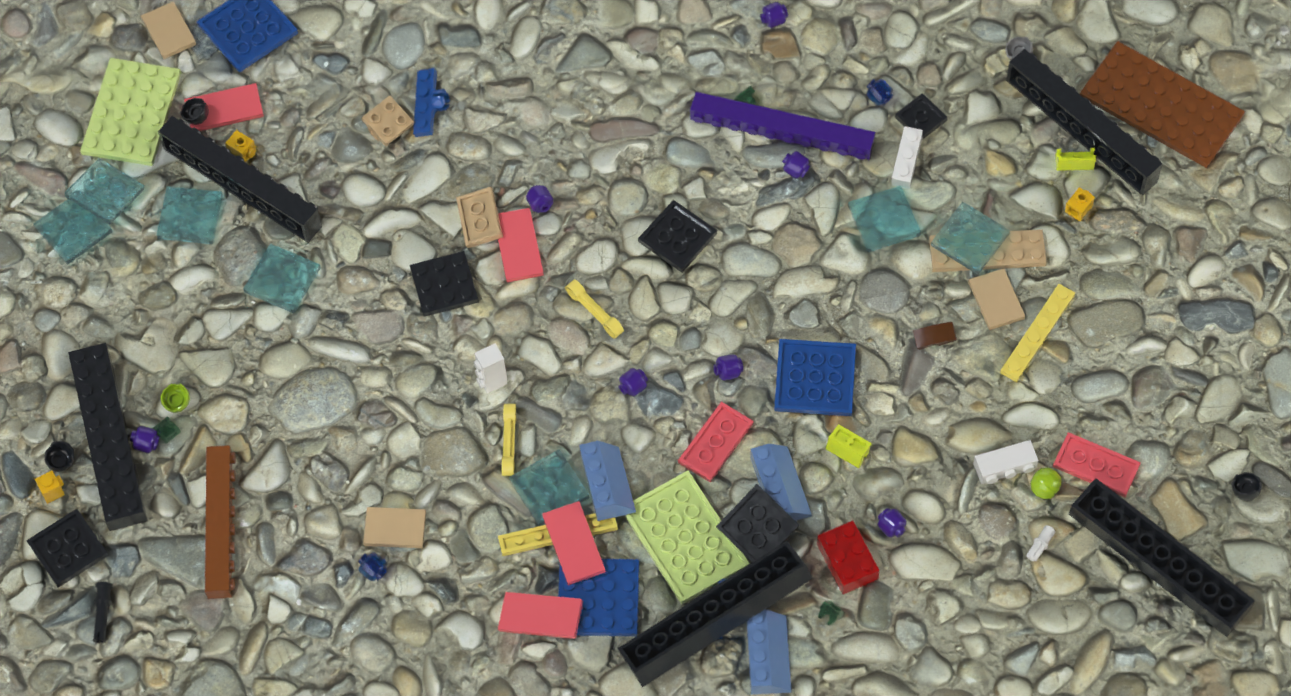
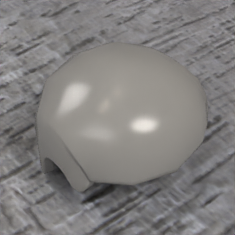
M1017 36L1011 38L1006 44V55L1012 60L1024 48L1028 52L1033 53V44L1027 37Z

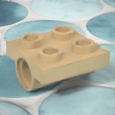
M388 96L362 117V121L368 126L370 134L385 146L414 125V121L391 96Z

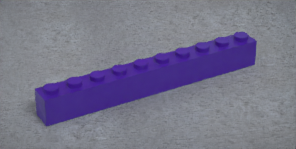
M695 92L690 108V120H694L697 123H708L715 127L721 126L733 131L747 132L750 135H761L768 139H778L786 143H796L804 147L832 151L839 155L854 156L861 160H870L875 142V132L700 92Z

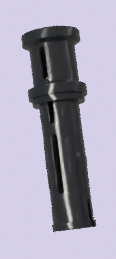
M97 582L95 583L97 593L94 599L96 615L93 642L99 643V640H101V643H105L108 607L112 603L110 592L113 589V584Z

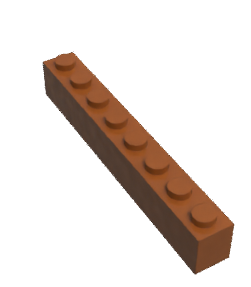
M230 445L206 447L205 593L208 599L232 598V591H235V580L232 579V572H235V561L232 560V554H235V542H232V536H235V524H232V518L235 517L236 513L235 506H232V500L236 498L235 488H232V482L236 481L235 470H232V464H236L235 452H232Z

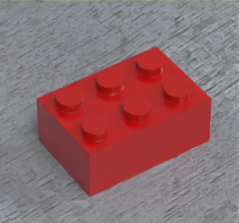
M853 520L817 536V546L843 595L879 579L880 570Z

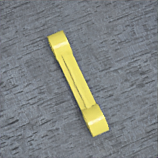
M574 279L565 286L568 295L573 300L579 301L603 325L610 337L615 339L624 332L620 322L616 318L610 317L586 293L583 286Z
M504 404L502 476H514L516 404Z

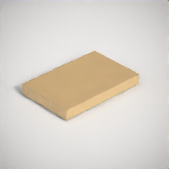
M174 1L141 15V19L163 60L197 45Z
M492 187L456 197L467 248L503 238Z
M1004 268L968 280L989 330L1025 319V314Z
M367 507L364 546L423 548L426 509Z

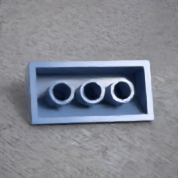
M601 441L579 445L597 521L635 513L636 510L619 447Z
M766 444L750 449V459L760 487L795 521L811 517L812 514L788 447Z
M765 609L746 621L751 695L791 693L786 616Z

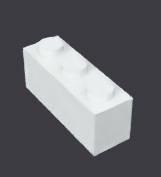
M904 126L892 175L893 186L910 189L923 130Z
M496 343L475 353V361L473 363L478 377L476 380L481 389L484 388L486 393H489L508 384L504 357Z
M1031 440L976 455L973 464L980 483L992 484L998 481V479H1009L1022 472L1030 473L1037 468L1038 458Z

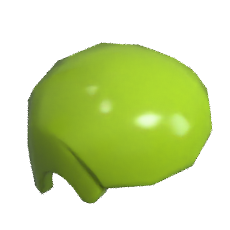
M182 384L168 385L160 397L162 406L167 411L173 413L183 411L190 402V394Z
M1051 468L1039 469L1031 479L1032 492L1042 499L1053 498L1061 488V476Z

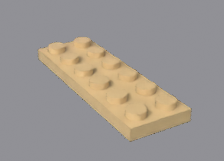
M1043 230L929 236L932 272L1043 267L1047 263Z

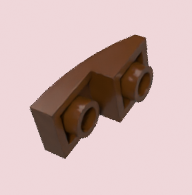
M953 322L940 323L913 330L916 346L919 350L957 341Z

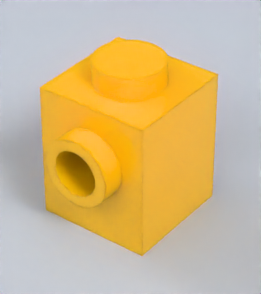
M238 130L225 142L226 148L234 156H240L245 162L252 158L256 152L254 140Z
M1079 187L1067 201L1065 213L1080 222L1093 207L1095 197L1089 191Z
M53 471L35 479L47 504L65 495L61 488L64 486L60 475L55 476Z

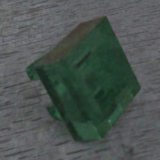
M749 86L737 95L734 100L754 105L756 101L752 95L755 90L752 86Z
M168 416L153 427L165 444L181 433L180 429Z
M829 600L824 601L820 606L821 610L818 617L823 619L828 614L829 621L827 625H833L844 616L845 612Z

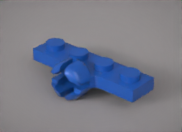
M435 68L417 71L413 128L415 137L433 135L435 113L447 110L450 107V104H446L450 102V97L446 90H436L437 71Z

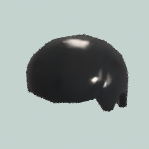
M192 98L183 104L180 114L188 124L197 125L207 119L209 109L203 99Z
M64 441L52 442L45 451V464L50 470L55 472L68 470L74 462V449L69 443Z
M1244 472L1235 475L1234 480L1231 482V487L1237 498L1250 501L1260 494L1262 483L1255 474Z

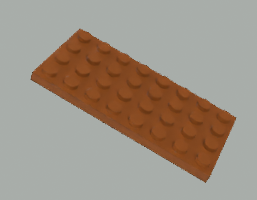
M1119 41L1116 42L1080 92V95L1083 98H1087L1091 104L1205 168H1208L1246 112Z

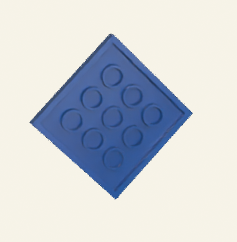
M228 0L197 21L200 29L239 73L298 34L297 28L272 0Z
M779 339L774 411L852 416L856 344Z
M601 559L606 573L570 585L567 584L560 565L558 597L583 600L577 636H637L639 559Z

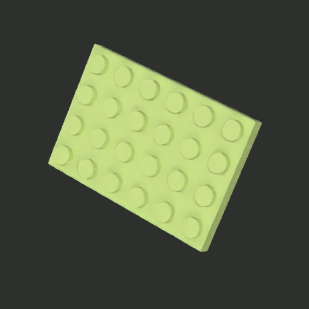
M110 58L80 150L81 154L153 166L161 141L158 131L167 121L181 76V70Z
M689 471L633 500L636 512L624 515L681 605L718 585L721 579L729 578L750 564L744 554L716 527L721 522V519Z

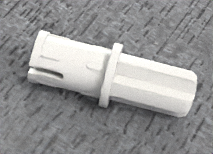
M1045 525L1038 538L1034 539V544L1027 553V558L1030 561H1037L1042 552L1048 548L1049 541L1055 535V530L1052 527Z

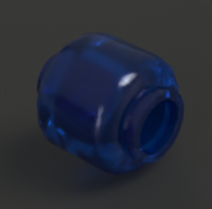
M873 79L866 86L868 88L866 96L876 106L881 104L885 106L894 96L892 94L893 88L884 79H878L877 81Z
M372 552L369 555L365 553L358 561L361 564L358 569L359 572L370 581H379L388 571V568H386L387 562L376 552Z

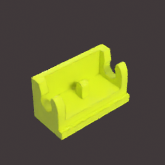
M1090 148V152H1061V149H1056V171L1094 170L1096 162L1095 148Z
M838 424L828 437L826 450L859 468L864 457L868 456L872 443Z

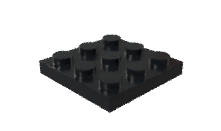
M672 200L640 235L638 242L682 273L717 235V230L678 202Z
M464 251L410 265L424 317L479 303Z
M756 484L716 527L751 562H754L784 543L800 525Z
M75 509L26 540L57 587L62 586L109 556L78 509Z

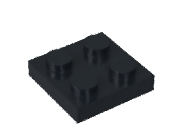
M923 93L895 114V118L903 126L923 130L922 140L944 124L948 118Z

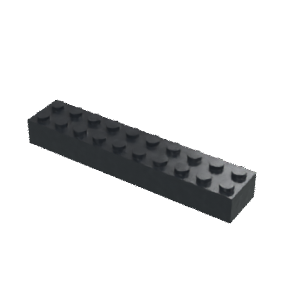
M1024 48L1009 61L1006 81L1087 150L1090 151V148H1095L1094 155L1143 196L1158 182L1162 168L1160 159L1151 155L1142 144H1138L1129 133H1125L1120 129L1116 122L1108 119L1103 111L1095 108L1087 98H1083L1074 87L1065 83L1061 76L1052 72L1049 66L1040 62L1032 52H1028Z
M171 116L158 131L166 152L305 242L309 243L322 228L318 208L315 204L307 203L298 193L293 194L284 184L276 183L270 175L262 174L257 167L248 165L238 155L234 156L226 147H220L212 138H206L198 129H192L184 120Z
M102 343L68 352L105 523L109 531L147 522L148 519L107 344Z
M1095 478L1071 505L1069 515L1226 637L1229 636L1252 609L1255 602L1252 597Z
M785 541L617 649L640 685L644 687L812 580V577L805 563L789 542Z

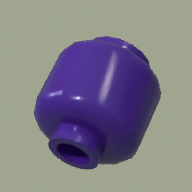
M779 2L763 6L762 14H760L762 23L767 24L769 28L784 24L788 17L785 5Z
M794 151L792 154L788 153L782 161L785 164L783 171L795 179L803 178L810 168L809 159L798 151Z
M543 185L531 187L526 195L527 202L536 213L548 211L553 204L552 195L547 187Z
M735 354L720 356L717 358L713 370L715 375L719 376L723 381L736 379L743 372V362Z
M631 368L620 376V385L618 387L624 395L628 394L634 397L647 387L646 382L648 379L641 369Z
M139 426L137 431L133 430L130 441L133 442V449L148 454L152 450L156 451L160 439L155 429L145 426Z
M887 508L879 514L877 525L887 537H900L906 531L907 521L897 509Z

